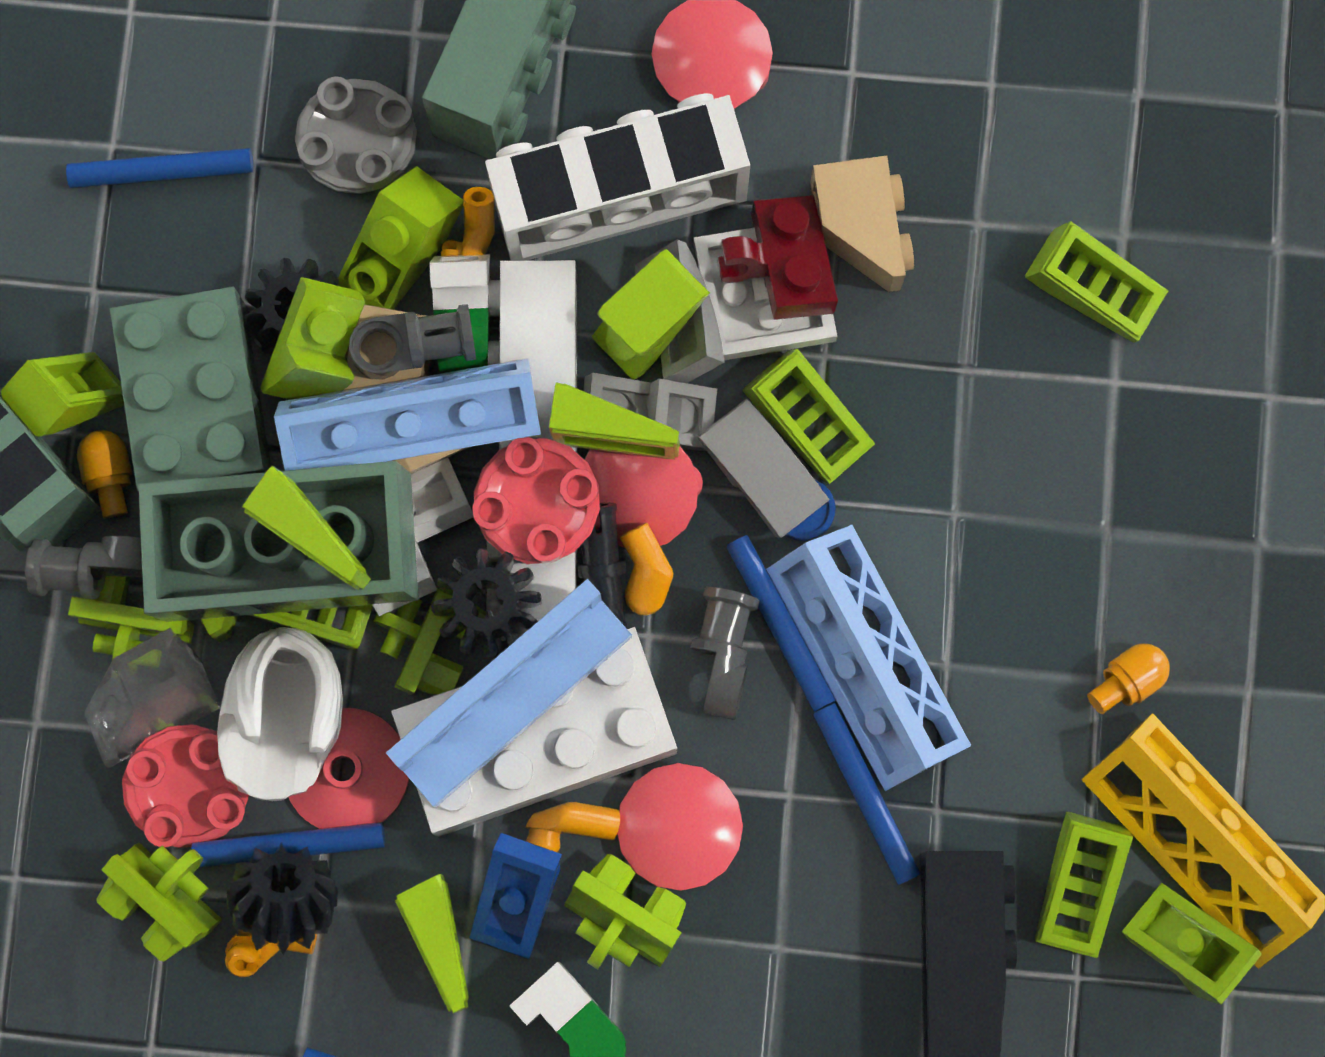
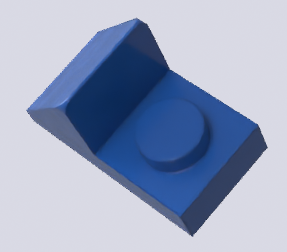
M500 833L492 852L469 938L529 959L561 870L559 863L562 854Z

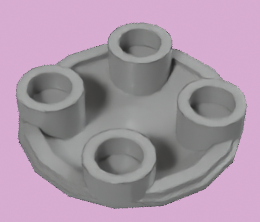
M335 76L326 79L320 84L317 94L309 99L298 117L295 143L302 165L315 181L336 192L362 194L384 188L404 172L414 155L417 129L410 103L405 97L376 81L346 80L345 78Z

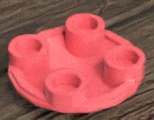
M687 0L670 11L656 30L651 55L656 78L668 95L677 100L678 103L691 96L708 93L712 94L714 99L730 95L733 108H737L754 97L768 82L773 52L768 30L756 13L736 0Z
M518 438L511 441L507 447L500 449L482 468L474 490L473 516L485 539L501 554L509 552L513 554L514 560L525 564L553 563L574 553L591 535L600 511L599 485L588 462L570 446L547 438Z
M681 447L679 448V456L675 457V460L594 449L589 450L585 461L588 462L599 485V502H611L617 505V510L615 511L617 541L620 547H624L620 536L644 523H648L660 546L668 544L687 528L697 508V498L702 490L703 480L701 473L693 466L691 459ZM599 514L595 522V529L600 528Z
M195 724L168 726L146 737L130 755L122 778L124 805L135 826L144 832L147 840L158 847H191L192 843L213 841L226 835L243 820L249 798L248 794L238 791L236 785L225 779L218 755L217 731Z
M676 763L654 768L633 783L620 803V825L617 835L621 853L637 875L657 887L683 891L705 886L727 870L739 851L743 822L738 801L722 779L703 767Z

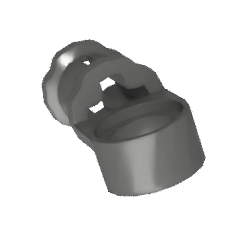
M468 304L458 305L457 311L452 313L418 317L415 312L375 317L361 322L354 329L349 340V351L354 366L362 375L371 379H386L394 376L401 370L422 368L427 360L462 355L466 361L476 360ZM376 332L391 336L397 345L394 357L388 363L382 365H372L366 362L360 354V346L363 340L368 335Z
M105 536L102 538V543L87 542L83 548L52 546L48 540L34 539L31 547L28 549L25 562L27 589L32 596H45L49 590L80 592L84 599H98L100 592L103 590L106 576L143 578L141 538Z
M706 586L702 597L708 602L701 633L698 638L692 639L690 649L715 657L705 699L704 713L735 720L748 665H745L747 651L742 648L750 612L758 609L760 600L741 592Z

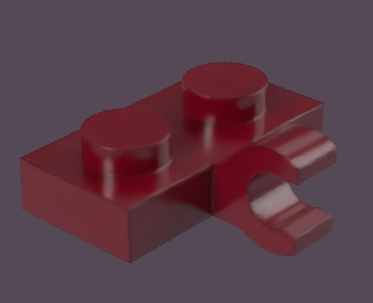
M814 195L754 201L751 218L753 227H755L757 242L744 236L729 237L721 240L723 256L717 259L721 282L735 283L764 277L773 320L834 314L838 298Z

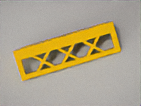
M1153 713L1140 723L1116 749L1081 779L1205 913L1259 949L1262 955L1254 964L1258 969L1311 930L1325 910V895ZM1123 761L1142 781V797L1123 795L1106 775ZM1156 814L1176 817L1186 828L1187 844L1166 841L1156 830ZM1200 861L1220 864L1231 876L1232 892L1211 889L1201 878ZM1245 909L1265 912L1282 931L1263 944L1245 925Z

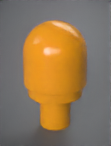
M97 430L91 432L81 440L77 449V461L82 484L86 485L88 493H98L103 518L125 515L128 511L123 487L131 485L130 476L132 475L126 445L117 434L111 431Z
M1142 643L1130 647L1109 662L1108 668L1103 671L1105 681L1087 694L1089 702L1100 714H1104L1120 701L1127 706L1141 703L1166 683L1170 673L1168 658L1160 648L1152 644Z

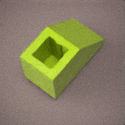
M418 166L378 193L339 274L338 286L360 291L365 300L364 305L394 310L430 264L433 257L442 249V244L447 240L463 208V199Z

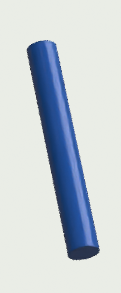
M251 148L70 163L66 166V175L69 188L253 173L254 166Z
M745 535L731 542L726 548L752 597L760 600L758 608L813 711L817 712L834 703L836 699L749 536Z
M831 704L815 712L813 716L897 884L900 885L920 875L921 873L836 704Z
M383 822L195 842L192 843L191 849H195L203 857V861L198 867L201 868L250 862L255 848L270 855L276 852L281 842L288 853L295 854L308 847L311 856L385 848V832Z

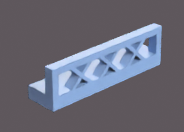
M529 359L280 401L274 415L285 471L387 462L541 435Z
M853 525L804 543L766 569L884 791L903 783L971 746ZM836 547L840 548L851 569L850 577L838 570L828 550ZM863 605L874 611L881 624L880 633L869 627L862 614ZM893 661L904 667L910 678V688L899 683L892 670ZM923 716L933 721L945 743L944 746L937 749L934 748L922 726Z
M587 579L397 742L386 754L407 775L431 805L436 808L632 638V634L601 599V593Z

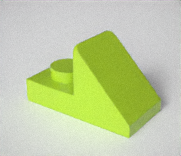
M665 249L602 305L597 314L603 322L591 338L631 379L635 380L650 369L710 292Z
M304 277L300 278L260 386L263 394L292 400L343 391L352 384L355 376L344 357L349 346L350 337L356 328L365 304L360 291Z
M1163 883L1157 887L1122 930V933L1132 944L1176 974L1193 995L1220 1005L1262 955L1258 948Z

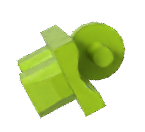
M106 576L103 590L100 592L98 599H84L72 596L68 615L78 618V623L81 625L118 631L116 636L96 633L93 641V652L113 655L112 670L114 674L129 676L136 659L154 663L157 661L159 644L139 641L140 635L191 644L195 627L193 623L189 620L165 622L144 614V609L125 606L131 577Z
M437 589L431 604L437 600L450 599L452 596ZM421 600L412 601L399 607L396 615L388 612L379 616L376 613L373 622L389 630L380 649L381 653L397 659L406 638L414 640L394 688L410 695L414 694L416 689L427 694L439 695L455 688L463 666L432 653L441 634L439 632L440 628L453 616L442 617L434 615L430 605L422 625L419 626L413 622L421 606ZM475 605L478 610V617L485 619L487 612ZM465 630L455 637L462 639Z
M137 843L121 856L118 854L112 856L102 868L108 879L96 899L97 903L113 918L121 921L130 917L139 906L143 908L155 921L141 937V940L143 941V946L159 961H166L184 947L187 948L207 936L222 920L220 916L201 900L209 888L194 875V872L203 861V857L195 849L189 850L180 859H177L164 846H160L151 854L142 844Z
M607 854L592 869L590 874L584 870L581 872L564 904L566 908L583 918L575 934L596 946L587 963L598 970L607 955H610L627 967H630L639 953L661 967L682 933L677 930V927L682 918L686 902L666 888L660 887L656 888L644 908L623 896L635 872L631 866L612 854Z

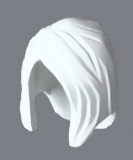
M286 627L260 633L251 639L237 656L226 680L218 719V755L225 779L236 785L238 791L248 794L255 799L282 801L292 795L305 792L309 786L315 783L329 752L338 739L343 707L340 673L332 653L311 633L298 628Z

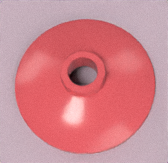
M342 708L341 729L338 739L329 752L315 783L309 786L305 792L288 797L291 804L300 816L319 829L384 822L400 805L409 782L407 775L386 754L389 749L401 740L400 736L385 720L371 712L356 708ZM343 757L352 759L355 764L353 776L346 781L336 780L332 773L334 763Z

